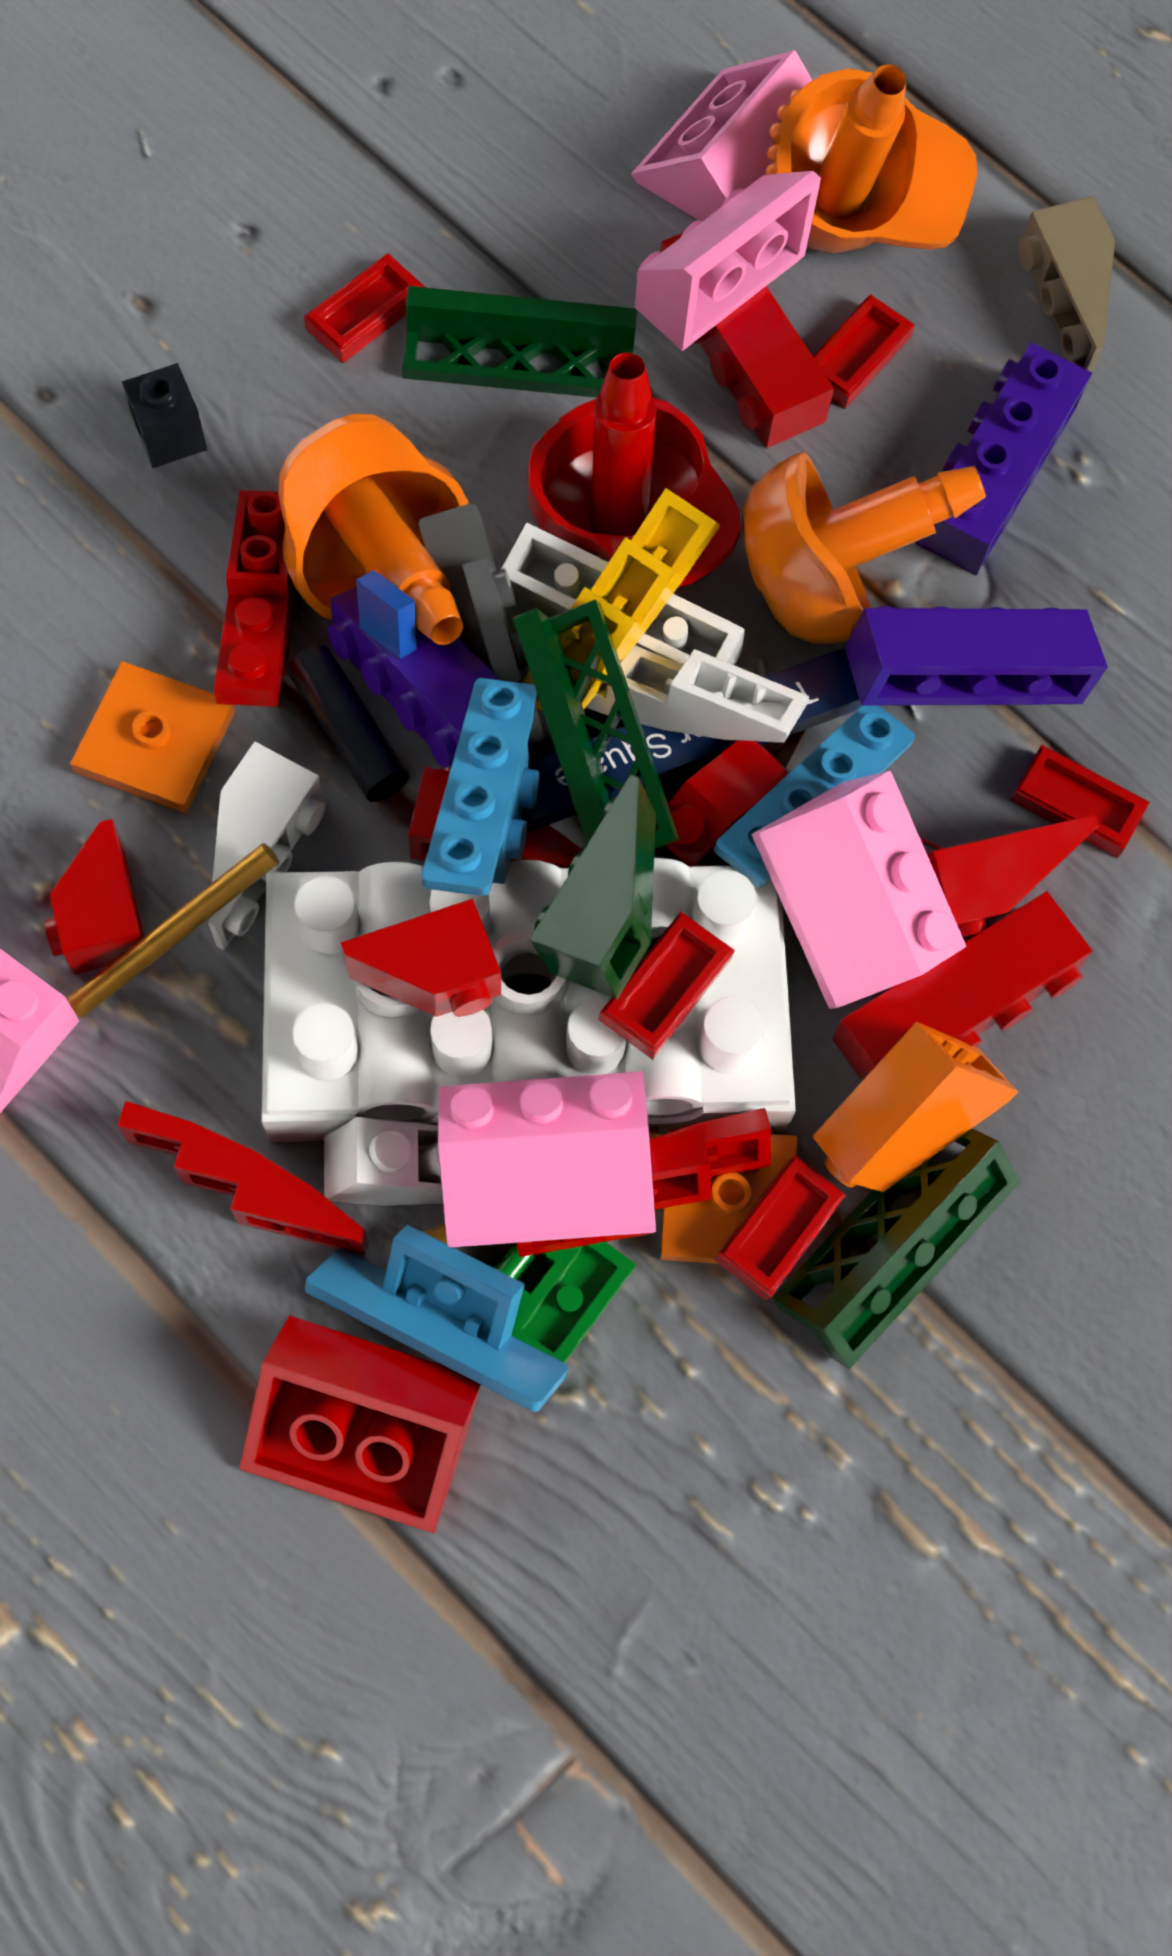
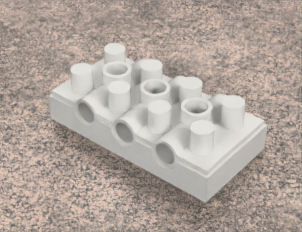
M654 858L651 944L644 956L680 911L733 948L735 953L731 961L652 1060L598 1020L600 1011L612 997L550 973L529 940L534 932L538 915L546 906L551 905L568 877L569 868L560 869L551 863L542 861H511L506 883H492L490 892L486 896L426 889L422 884L421 876L424 866L404 862L378 863L367 866L359 872H267L262 1124L270 1142L324 1141L326 1135L355 1117L438 1125V1087L639 1071H644L648 1128L657 1126L661 1134H666L668 1127L685 1128L696 1123L761 1108L766 1109L771 1132H786L794 1116L796 1108L782 902L772 880L764 887L759 888L732 866L689 867L680 861ZM473 898L501 971V995L492 998L493 1002L490 1006L475 1014L457 1017L454 1016L453 1012L436 1017L393 997L380 995L373 991V988L349 978L340 942ZM529 975L547 980L550 986L540 993L527 995L513 991L505 985V982L517 976Z

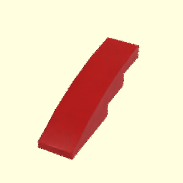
M125 1101L117 1126L127 1142L177 1155L174 1169L183 1183L234 1196L230 1210L238 1224L336 1249H344L348 1252L365 1256L369 1244L365 1229L308 1183L258 1152L196 1123Z
M765 1108L696 1123L649 1140L655 1210L712 1200L711 1177L771 1166V1127ZM651 1233L519 1242L517 1247L519 1257Z

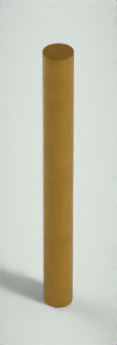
M265 843L260 844L69 995L66 999L75 1014L80 1018L86 1016L278 865L279 860L273 850Z

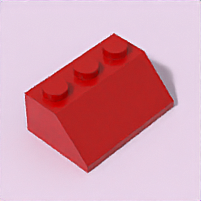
M289 1315L262 1362L239 1469L434 1534L470 1428L481 1384L444 1365Z

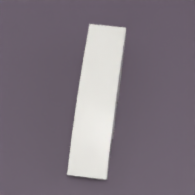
M635 645L621 662L640 723L667 731L724 740L785 742L809 699V696L696 649L693 650L685 664L682 665ZM605 684L586 708L609 715L616 700L612 687Z

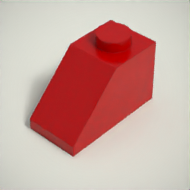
M737 740L690 777L668 802L680 840L665 846L689 867L717 866L722 860L714 851L717 840L783 780L790 771L757 741ZM657 822L655 831L659 830Z
M112 819L101 821L49 894L54 917L44 920L46 936L53 956L64 955L75 975L106 967L145 936L122 840Z
M473 898L340 942L349 978L436 1017L453 1012L454 1016L457 1017L475 1014L490 1006L493 1002L492 998L501 995V971Z

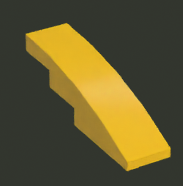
M665 488L632 540L624 538L592 589L584 587L570 609L595 599L601 603L621 663L679 587L720 525ZM590 621L559 634L565 656L585 665L596 642ZM601 659L596 671L607 675L603 660ZM570 668L574 683L576 684L581 672ZM530 671L522 683L534 684ZM592 678L581 701L583 710L605 683ZM538 700L537 708L543 711L540 700Z

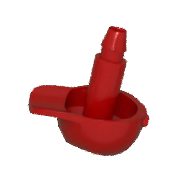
M629 352L616 355L610 363L601 392L597 398L583 403L561 416L557 424L549 428L538 441L532 444V453L528 462L527 472L528 506L531 516L539 529L609 562L625 537L632 540L665 488H667L720 525L678 588L694 583L720 566L734 551L741 533L740 510L729 488L710 463L702 432L686 414L672 404L653 398L645 363L640 356Z

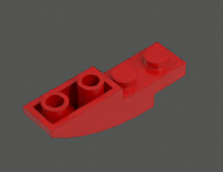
M239 490L226 572L228 598L213 688L216 704L278 707L282 676H286L295 595V586L284 562L285 523L278 492Z

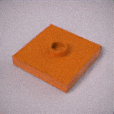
M121 661L70 762L71 768L78 775L187 814L234 717L236 707L235 705L216 704L213 693Z
M668 1127L666 1134L682 1128ZM771 1134V1166L711 1177L712 1200L662 1208L660 1260L718 1264L713 1260L715 1255L786 1161L793 1154L797 1156V1136Z

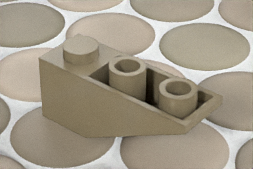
M1094 196L1032 211L1024 235L1018 245L1021 265L1025 271H1030L1037 285L1041 308L1046 316H1051L1058 330L1061 350L1065 359L1090 372H1093L1105 343L1115 239Z

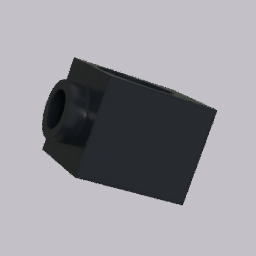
M178 363L121 381L134 426L152 469L207 450L199 412Z

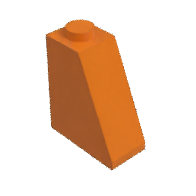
M916 1022L812 1137L828 1156L824 1160L826 1168L842 1184L850 1188L860 1185L884 1192L1007 1104L1019 1091L979 1048L970 1046L963 1041Z

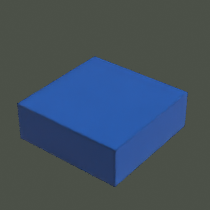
M374 570L356 579L360 628L399 659L417 650L415 601Z

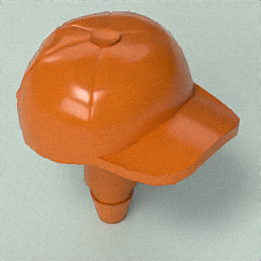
M882 65L874 73L850 68L828 74L824 73L807 83L802 89L793 90L790 94V104L780 106L777 111V116L781 123L773 124L769 131L770 137L775 141L774 145L770 146L767 151V156L772 161V164L767 167L766 175L814 171L821 177L807 247L812 250L836 254L860 250L876 242L906 248L939 249L946 248L955 241L961 230L978 174L976 154L965 138L946 124L916 109L905 97V74L895 65Z
M350 414L332 420L301 440L287 455L279 474L278 491L285 523L284 562L295 589L321 617L332 620L330 598L356 587V579L374 570L415 601V623L417 630L438 645H447L455 641L463 630V623L454 597L450 592L449 580L425 549L419 528V520L421 518L469 504L455 478L437 461L421 455L411 441L391 422L374 414Z
M805 452L790 456L768 470L752 486L742 507V535L749 560L748 566L758 591L762 592L774 618L791 636L813 644L846 642L864 608H871L856 566L935 534V524L952 517L953 519L957 518L986 498L982 481L975 466L937 472V476L920 483L917 482L915 476H912L833 509L810 456Z

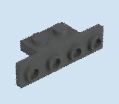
M470 503L421 518L419 520V528L425 549L448 578L450 592L454 597L463 623V630L458 638L501 681L522 683L527 675L525 668L529 666L518 633L513 629L507 608L516 605L515 596L506 569L496 570L478 506ZM537 709L531 727V745L539 743L544 739Z

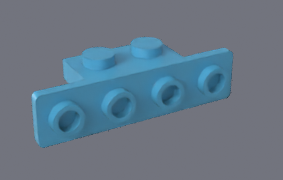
M479 678L475 681L421 875L422 884L426 889L486 896L490 892L492 883H506L511 859H522L526 844L527 822L521 819L524 808L534 809L539 789V771L529 769L528 739L539 700L534 684Z
M879 705L861 706L717 840L714 848L715 853L740 874L746 876L756 887H764L771 878L751 834L844 781L884 772L912 745L915 734Z
M409 1225L404 1227L393 1239L387 1271L344 1249H338L306 1279L305 1292L530 1411H539L565 1380L568 1366L565 1363L511 1336L524 1283L453 1247L448 1248L447 1244Z

